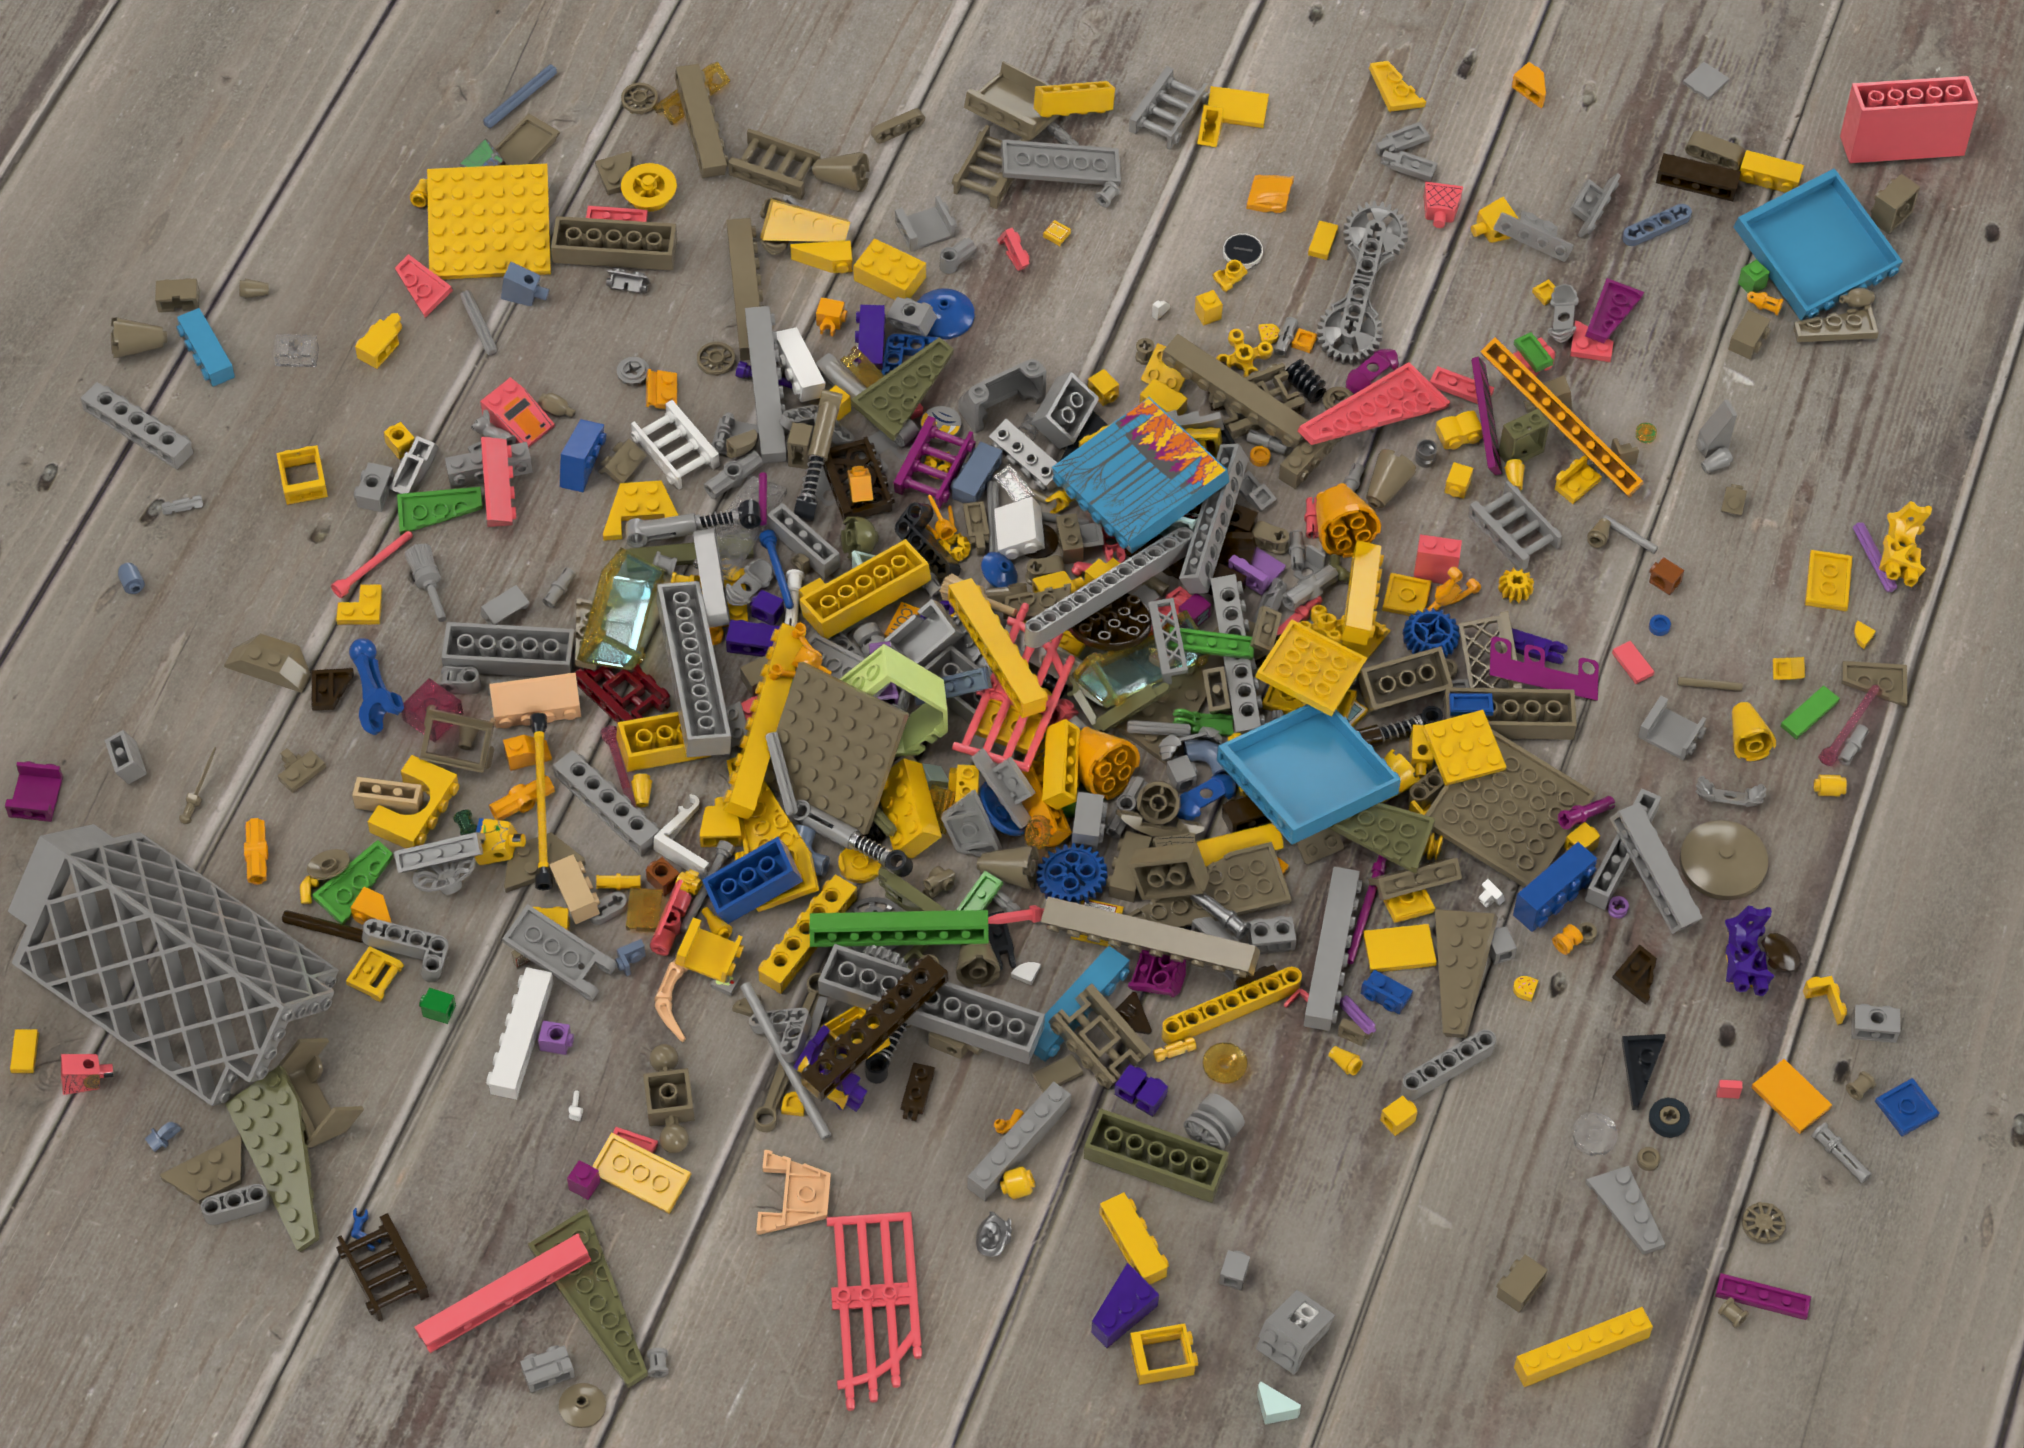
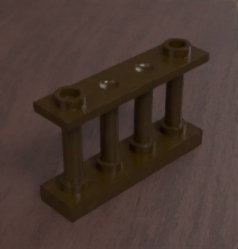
M388 1213L379 1217L381 1226L378 1227V1230L347 1245L342 1235L337 1237L339 1246L336 1247L341 1259L346 1258L368 1300L365 1304L370 1315L375 1314L378 1321L383 1320L381 1308L411 1293L413 1295L418 1294L421 1301L429 1297L427 1286ZM380 1238L389 1239L391 1243L388 1245L389 1248L358 1263L355 1262L351 1255V1252ZM391 1256H398L400 1263H398L397 1267L369 1281H365L360 1271ZM400 1275H408L410 1281L407 1286L375 1301L370 1291L371 1289Z

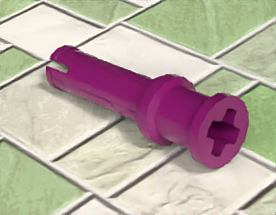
M1606 796L1584 806L1575 805L1569 811H1560L1558 822L1563 829L1568 830L1574 824H1583L1589 817L1614 809L1615 805L1611 804H1614L1615 800L1611 796Z

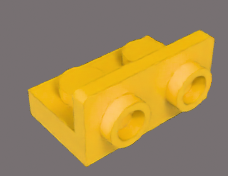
M1585 455L1580 459H1575L1566 471L1562 470L1556 476L1555 490L1572 504L1596 486L1602 478L1600 474L1587 465L1588 457Z

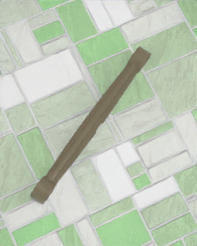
M814 973L807 979L808 995L802 1008L808 1010L811 1018L819 996L824 995L819 994L817 990H813L810 985L819 980L821 973ZM800 1032L792 1035L791 1037L799 1035ZM780 1062L764 1106L758 1108L754 1113L755 1127L761 1132H770L776 1127L777 1115L775 1111L789 1082V1078ZM763 1114H769L774 1118L771 1123L766 1125L759 1123L757 1119Z

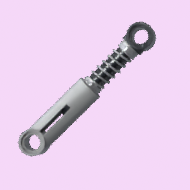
M748 499L741 502L738 508L731 509V512L726 510L725 513L720 511L719 514L714 512L713 515L709 513V515L705 516L703 514L701 517L700 515H695V513L648 521L634 518L626 523V541L629 546L640 548L650 541L692 535L693 531L704 530L705 527L708 529L711 526L716 528L718 525L721 528L723 524L727 526L729 523L731 526L734 523V525L741 524L747 529H754L761 523L760 505L756 500Z
M796 801L798 813L791 816L800 825L812 828L817 833L847 849L859 850L860 853L868 855L869 858H873L875 861L878 860L879 863L899 877H906L912 872L913 862L901 850L886 849L885 846L881 847V844H876V841L872 842L866 836L863 837L859 833L860 830L810 805L807 801ZM807 810L806 814L801 817L802 813ZM817 820H819V821H821V822L827 824L828 827L825 826V825H823V824H821V823H819V822H817ZM902 860V864L896 867L897 863Z

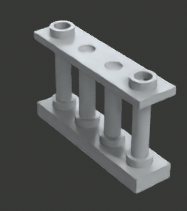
M1166 66L1130 117L1129 132L1136 134L1140 128L1145 127L1167 137V149H1171L1175 143L1177 144L1180 141L1182 132L1200 106L1207 102L1209 93L1207 83H1204L1198 91L1175 81V78H1173L1174 69ZM1168 88H1174L1194 97V99L1189 104L1166 94ZM1164 101L1185 111L1179 117L1156 107L1158 102ZM1154 114L1175 123V126L1172 130L1148 121L1147 118L1149 115Z
M1509 480L1505 482L1503 495L1487 506H1481L1477 501L1470 504L1468 517L1518 570L1521 568L1523 571L1526 570L1530 555L1548 543L1556 550L1560 548L1562 539L1560 531L1553 527L1521 494L1519 488L1513 486ZM1509 501L1517 508L1500 520H1495L1489 514ZM1522 515L1530 522L1513 534H1508L1503 529L1504 526ZM1535 529L1544 536L1525 549L1516 543V541Z

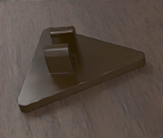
M1132 992L1115 1010L1136 1033L1149 1035L1152 1029L1137 993Z

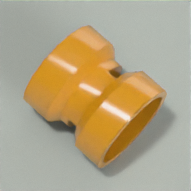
M1568 924L1563 928L1562 933H1558L1552 938L1555 948L1564 955L1570 953L1574 945L1577 946L1583 941L1582 933L1572 924Z

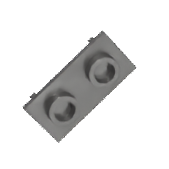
M619 268L607 270L611 278H607L606 286H610V289L624 291L626 283L628 284L627 291L642 294V292L647 291V284L645 283H650L644 273L636 271L633 274L625 273V270Z

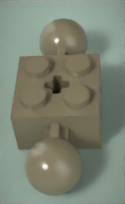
M660 1044L650 1053V1064L658 1072L643 1074L649 1126L665 1125L666 1127L660 1133V1144L669 1153H679L686 1148L689 1141L687 1131L679 1123L695 1121L688 1068L673 1070L678 1063V1053L671 1045Z

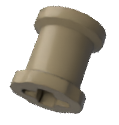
M1142 338L1136 343L1138 352H1136L1135 358L1140 364L1147 365L1153 354L1154 342L1148 338Z
M1865 1071L1860 1072L1859 1077L1853 1083L1850 1082L1846 1085L1848 1094L1858 1101L1863 1098V1094L1868 1089L1876 1087L1874 1078Z
M1730 1297L1720 1307L1718 1314L1727 1317L1733 1323V1327L1738 1328L1747 1319L1749 1312L1747 1310L1743 1311L1734 1303V1299Z

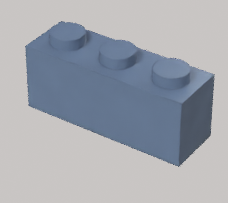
M980 441L978 446L972 449L968 462L963 463L958 478H954L951 483L952 499L961 503L978 502L987 488V483L992 480L994 472L1002 464L1003 450Z

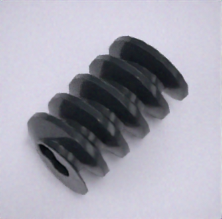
M1299 359L1285 370L1289 374L1288 382H1291L1310 403H1315L1326 392V388H1324L1326 382L1320 380L1321 377L1315 375L1313 369L1309 370L1310 366L1308 364L1304 365L1305 361L1303 359Z

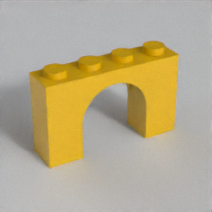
M411 755L401 770L403 783L421 785L422 791L430 797L429 803L422 811L412 815H402L378 805L367 821L370 833L403 848L424 845L430 829L433 830L441 812L444 813L446 811L449 800L457 794L460 787L457 774Z

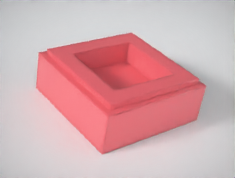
M1719 1080L1716 1097L1739 1099L1742 1091V1081Z

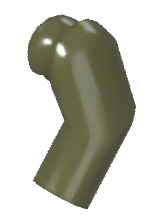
M1337 555L1330 556V565L1336 568L1339 574L1338 581L1348 582L1350 572L1340 566V557Z

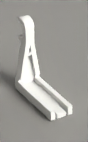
M690 794L689 800L693 805L689 809L678 806L679 814L654 836L653 850L687 871L692 869L698 872V877L703 880L708 874L707 867L709 862L673 841L688 820L699 810V798Z

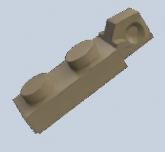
M984 501L963 503L968 539L971 545H976L977 555H985V543H989L990 533Z

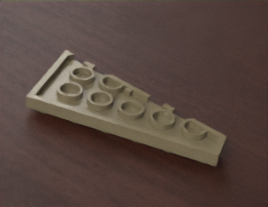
M1435 909L1443 1033L1446 1037L1467 1038L1498 917L1494 913Z

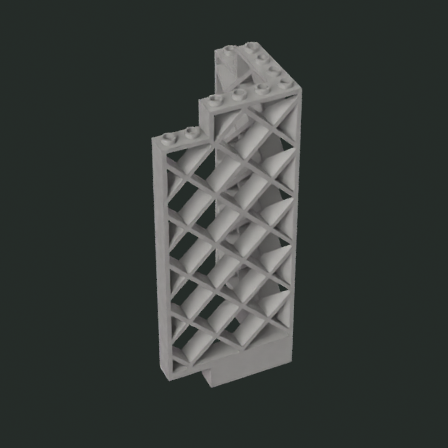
M92 824L41 835L8 909L9 913L27 925L11 962L13 965L211 1106L224 1103L229 1099L231 1095L230 1090L239 1076L252 1083L262 1080L269 1071L268 1066L277 1054L276 1048L286 1034L285 1029L288 1022L326 1011L332 1004L331 999L335 991L331 988L337 981L336 976L339 972L337 968L140 832L113 838ZM71 874L76 893L62 897L61 894ZM109 889L118 922L104 926L95 892ZM74 898L79 900L87 931L77 934L72 933L64 901ZM151 918L159 951L145 955L136 921ZM51 920L56 940L41 943ZM119 927L128 960L114 964L105 930ZM88 935L97 969L83 972L74 939ZM58 944L66 978L59 979L50 972L44 950L45 947ZM192 947L202 981L187 985L178 951ZM157 956L162 958L170 990L155 993L147 964V959ZM130 964L139 998L125 1002L116 968ZM99 973L108 1007L99 1008L92 1003L85 980L86 976ZM235 977L244 1010L229 1014L220 980ZM203 985L212 1019L197 1023L188 989ZM172 994L181 1027L166 1031L157 997ZM140 1002L149 1036L142 1038L133 1032L126 1006ZM277 1006L279 1008L268 1032L262 1010ZM246 1015L255 1049L239 1052L230 1019ZM214 1023L223 1057L208 1061L199 1027ZM182 1032L191 1066L182 1067L174 1061L168 1040L169 1035ZM258 1054L253 1067L242 1060L241 1057ZM224 1062L226 1067L215 1088L210 1066Z

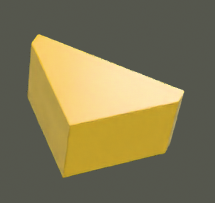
M1209 105L1203 106L1197 144L1217 147L1222 128L1223 108Z

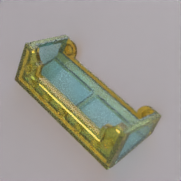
M622 547L616 552L600 573L577 656L578 660L584 663L632 670L637 664L640 665L643 662L646 653H644V647L641 646L653 596L657 590V584H664L665 582L663 579L665 570Z
M1187 610L1177 614L1179 628L1199 630ZM1167 622L1162 630L1169 633L1170 627L1175 626ZM1153 631L1149 633L1144 641L1134 647L1109 651L1102 655L1095 652L1087 656L1072 673L1076 682L1106 708L1113 705L1118 707L1124 704L1127 698L1146 686H1155L1163 682L1160 667L1149 662V655L1157 651ZM1184 651L1188 669L1196 665L1198 668L1204 666L1209 662L1208 658L1211 656L1210 654ZM1174 659V665L1170 669L1183 667L1182 662Z

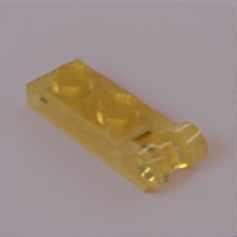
M856 346L850 350L851 352L847 356H843L840 359L843 365L866 388L884 377L877 367ZM856 358L861 361L857 367L852 363Z

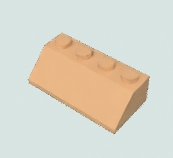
M576 673L489 684L496 728H510L511 726L518 725L528 726L530 725V716L534 713L546 714L547 723L555 720H572L581 717Z

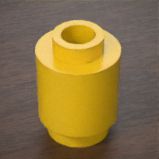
M1819 774L1818 779H1814V792H1817L1818 796L1840 797L1841 794H1846V777Z

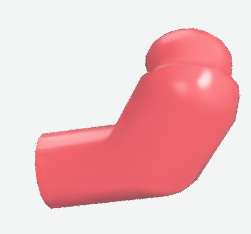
M1080 561L1075 562L1071 572L1076 576H1081L1082 572H1085L1092 564Z

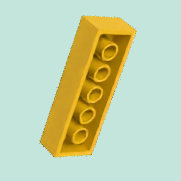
M905 539L801 597L799 601L802 615L820 636L829 639L931 581L929 564Z

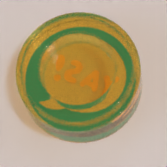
M1647 422L1639 424L1635 432L1637 440L1642 443L1653 442L1656 438V427Z

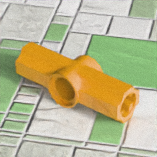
M545 775L546 797L555 792V788L550 778ZM536 780L527 785L518 784L514 786L508 795L490 804L489 809L494 819L502 821L518 811L525 813L531 810L537 802Z
M251 818L245 825L246 842H244V856L247 862L248 883L258 885L267 881L266 860L269 858L265 821L259 818Z

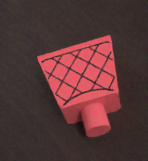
M1425 182L1423 196L1425 218L1433 220V225L1436 228H1443L1445 222H1454L1461 202L1463 186Z

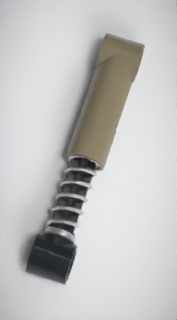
M822 389L814 430L807 453L810 462L807 463L809 467L806 469L807 475L804 477L805 482L802 484L804 489L801 490L800 496H797L794 514L801 519L809 521L814 519L818 502L816 501L815 492H818L816 488L819 485L818 480L821 478L819 476L820 472H822L821 467L824 464L823 462L828 459L843 395L841 393Z
M930 955L934 960H936L939 963V960L936 956ZM907 1023L901 1025L889 1037L891 1045L866 1059L865 1073L868 1081L878 1084L886 1080L891 1057H893L892 1053L894 1050H897L896 1045L900 1044L899 1039L903 1037L902 1033L907 1031L906 1028H910L912 1025ZM874 1067H880L881 1069H880V1070H873L872 1068H874Z

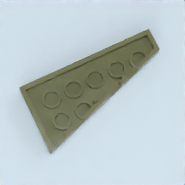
M940 337L851 399V406L894 441L953 355L954 349Z

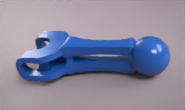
M360 638L355 640L349 648L350 658L358 669L362 683L363 702L359 710V719L366 732L377 735L383 729L385 713L388 712L398 716L404 710L402 697L394 692L390 693L382 680L378 660L375 659L377 654L376 646L371 640Z

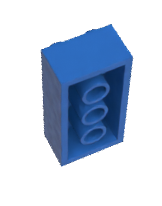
M776 837L704 878L702 881L717 915L729 924L803 882V879L789 848L779 837Z
M1577 842L1517 894L1513 916L1531 932L1537 927L1542 928L1552 914L1557 915L1567 901L1572 902L1582 888L1587 889L1590 886L1593 874L1596 871L1597 858Z

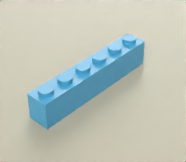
M1108 946L1045 1014V1027L1033 1054L1044 1062L1050 1056L1054 1057L1060 1050V1045L1064 1042V1039L1052 1031L1049 1020L1061 1009L1069 1017L1079 1010L1081 1006L1075 998L1091 983L1104 997L1106 995L1110 996L1114 992L1116 984L1120 980L1124 981L1129 975L1130 960L1111 946ZM1089 1007L1083 1014L1088 1019V1015L1094 1010ZM1075 1019L1068 1026L1074 1032L1078 1026L1081 1027V1024Z

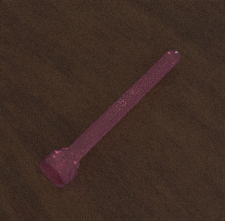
M1873 685L1831 746L1821 751L1818 758L1823 764L1827 766L1834 765L1838 759L1837 751L1879 692L1880 688L1878 685Z
M607 726L600 731L602 739L610 747L623 793L637 809L617 744V727Z

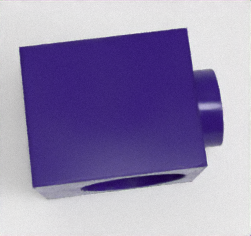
M761 590L750 602L752 617L775 626L784 612V600Z

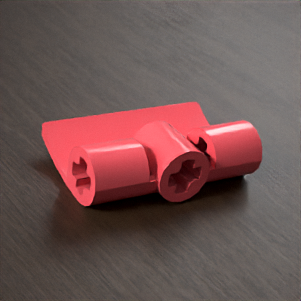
M681 879L676 882L650 943L651 950L662 956L669 955L676 935L681 932V917L685 916L692 900L689 893L679 890L683 882Z

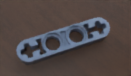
M1678 204L1628 226L1624 230L1622 240L1628 246L1639 245L1686 224L1691 218L1692 210L1686 204ZM1668 219L1671 223L1663 224L1660 220ZM1651 226L1654 230L1649 232L1644 227Z

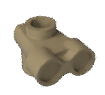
M941 866L933 868L928 878L923 881L925 889L922 893L932 899L942 890H950L955 880L953 870L950 868L944 870Z

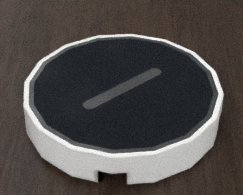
M1249 234L1233 235L1225 241L1223 246L1224 259L1228 262L1238 260L1246 269L1260 263L1263 256L1261 242Z

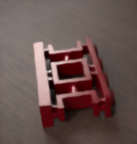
M614 644L610 646L609 652L605 651L603 653L604 660L607 663L595 672L584 668V671L580 668L575 672L577 687L617 724L618 722L643 718L641 715L653 706L660 712L664 710V707L666 709L670 707L669 692L663 687L660 688L650 674L646 675L636 661L632 662L622 648L618 649ZM619 664L623 669L615 675L611 671ZM605 677L608 681L601 688L597 682ZM626 680L635 689L624 698H621L613 689ZM645 690H647L651 696L643 701L639 697L645 694ZM633 703L636 708L631 711L630 715L625 708Z

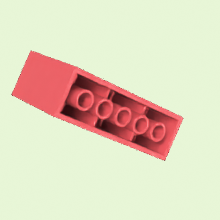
M1968 76L1853 83L1840 134L1849 163L1965 156L1978 107V100Z

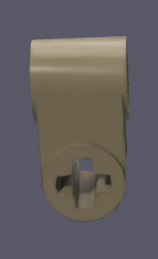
M1265 521L1256 522L1252 530L1256 546L1275 555L1286 554L1289 549L1288 531Z
M1053 555L1045 558L1031 559L1026 566L1025 580L1029 585H1032V579L1036 578V576L1040 577L1060 571L1066 572L1062 557Z

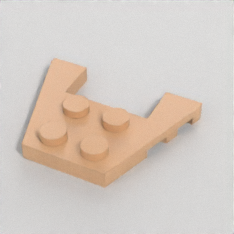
M764 1150L763 1172L786 1173L782 1213L758 1212L756 1233L761 1235L826 1219L828 1217L831 1173L805 1163L802 1165L791 1161V1158L775 1155L770 1150Z

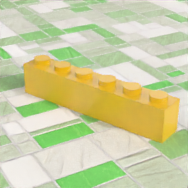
M1358 540L1356 542L1351 561L1341 638L1343 641L1366 646L1368 639L1373 638L1375 626L1372 623H1375L1377 611H1374V609L1377 608L1379 597L1375 595L1379 593L1380 583L1377 581H1380L1382 569L1379 567L1382 566L1384 555H1381L1380 545Z
M1640 1307L1518 1355L1514 1369L1523 1386L1527 1387L1648 1339L1653 1325L1643 1307Z

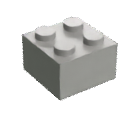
M1078 792L1071 846L1075 843L1076 848H1079L1081 844H1084L1085 849L1091 846L1092 850H1097L1098 843L1103 842L1107 803L1103 802L1104 795Z

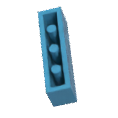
M200 308L178 316L179 325L176 326L178 334L186 339L184 343L187 350L194 353L192 355L194 362L197 366H201L204 380H209L212 387L235 378L233 366Z

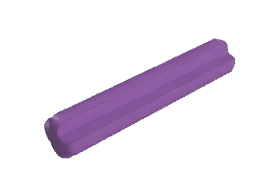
M1345 995L1343 998H1340L1339 1006L1366 1034L1376 1031L1375 1023L1349 996Z

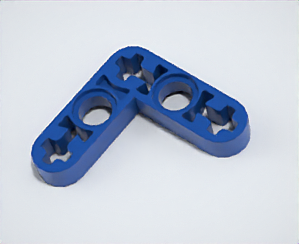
M906 334L890 335L886 340L882 377L888 374L890 370H894L901 365L904 355H915L925 348V344L929 345L938 337ZM919 343L921 347L914 349L911 347V344ZM895 357L899 361L897 363H890L888 359Z

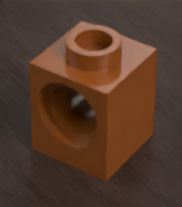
M1663 557L1659 563L1655 562L1649 571L1651 573L1649 583L1671 595L1682 582L1684 570Z
M663 857L657 861H652L646 869L647 881L664 897L673 890L677 877L680 874Z

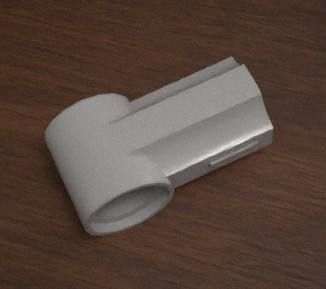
M964 238L953 247L943 248L940 253V270L947 274L954 273L960 263L977 252L974 242L970 238Z

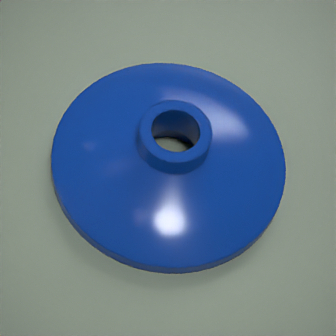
M990 552L983 557L981 561L982 573L995 588L1008 587L1010 584L1017 583L1018 575L1016 568L1005 555L998 552Z

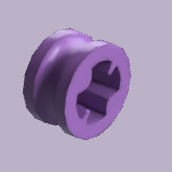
M1621 896L1613 897L1608 906L1610 916L1617 919L1623 918L1628 911V901ZM1618 905L1622 906L1619 910L1615 909Z

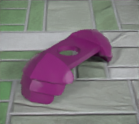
M1380 349L1375 351L1374 355L1358 368L1350 371L1346 379V388L1355 394L1371 385V382L1389 367L1393 370L1398 368L1399 361L1395 350ZM1369 364H1376L1379 369L1376 372H1371L1367 369V366Z

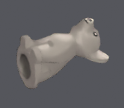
M487 410L483 411V417H479L471 425L473 431L483 434L484 437L506 439L507 445H513L516 442L515 435H511L509 432L491 425L490 415Z

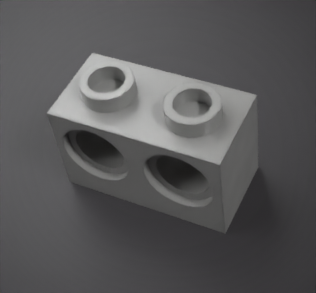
M1278 916L1274 919L1258 918L1248 921L1251 923V928L1247 933L1249 944L1261 950L1260 954L1295 950L1296 934L1292 917ZM1284 931L1286 932V934H1280L1278 932ZM1256 934H1263V935H1265V936L1260 937V936H1257Z

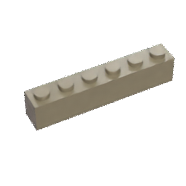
M699 64L676 67L674 78L701 177L708 178L725 175L726 167H729L728 156L723 153L724 142L722 138H719V123L714 120V106L709 102L710 91L708 87L705 88V73L701 71Z

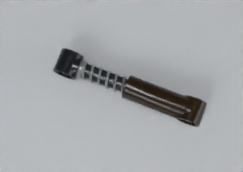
M1428 706L1423 709L1422 713L1411 717L1410 720L1404 719L1403 722L1389 723L1388 726L1383 724L1381 728L1375 724L1357 729V731L1360 732L1362 738L1368 744L1376 747L1382 745L1385 739L1390 738L1392 740V737L1397 736L1399 738L1403 734L1406 736L1407 733H1411L1413 725H1426L1441 721L1443 719V712L1436 706Z

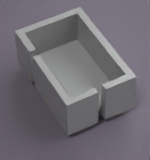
M933 599L918 610V613L927 617V619L924 620V618L913 614L884 639L885 642L890 641L892 649L905 657L907 656V658L922 667L928 665L949 645L953 646L964 636V633L943 605Z

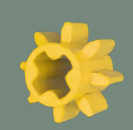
M692 869L686 872L682 871L676 882L680 879L683 880L679 890H683L691 896L692 894L697 895L703 883L700 877H698L699 873Z

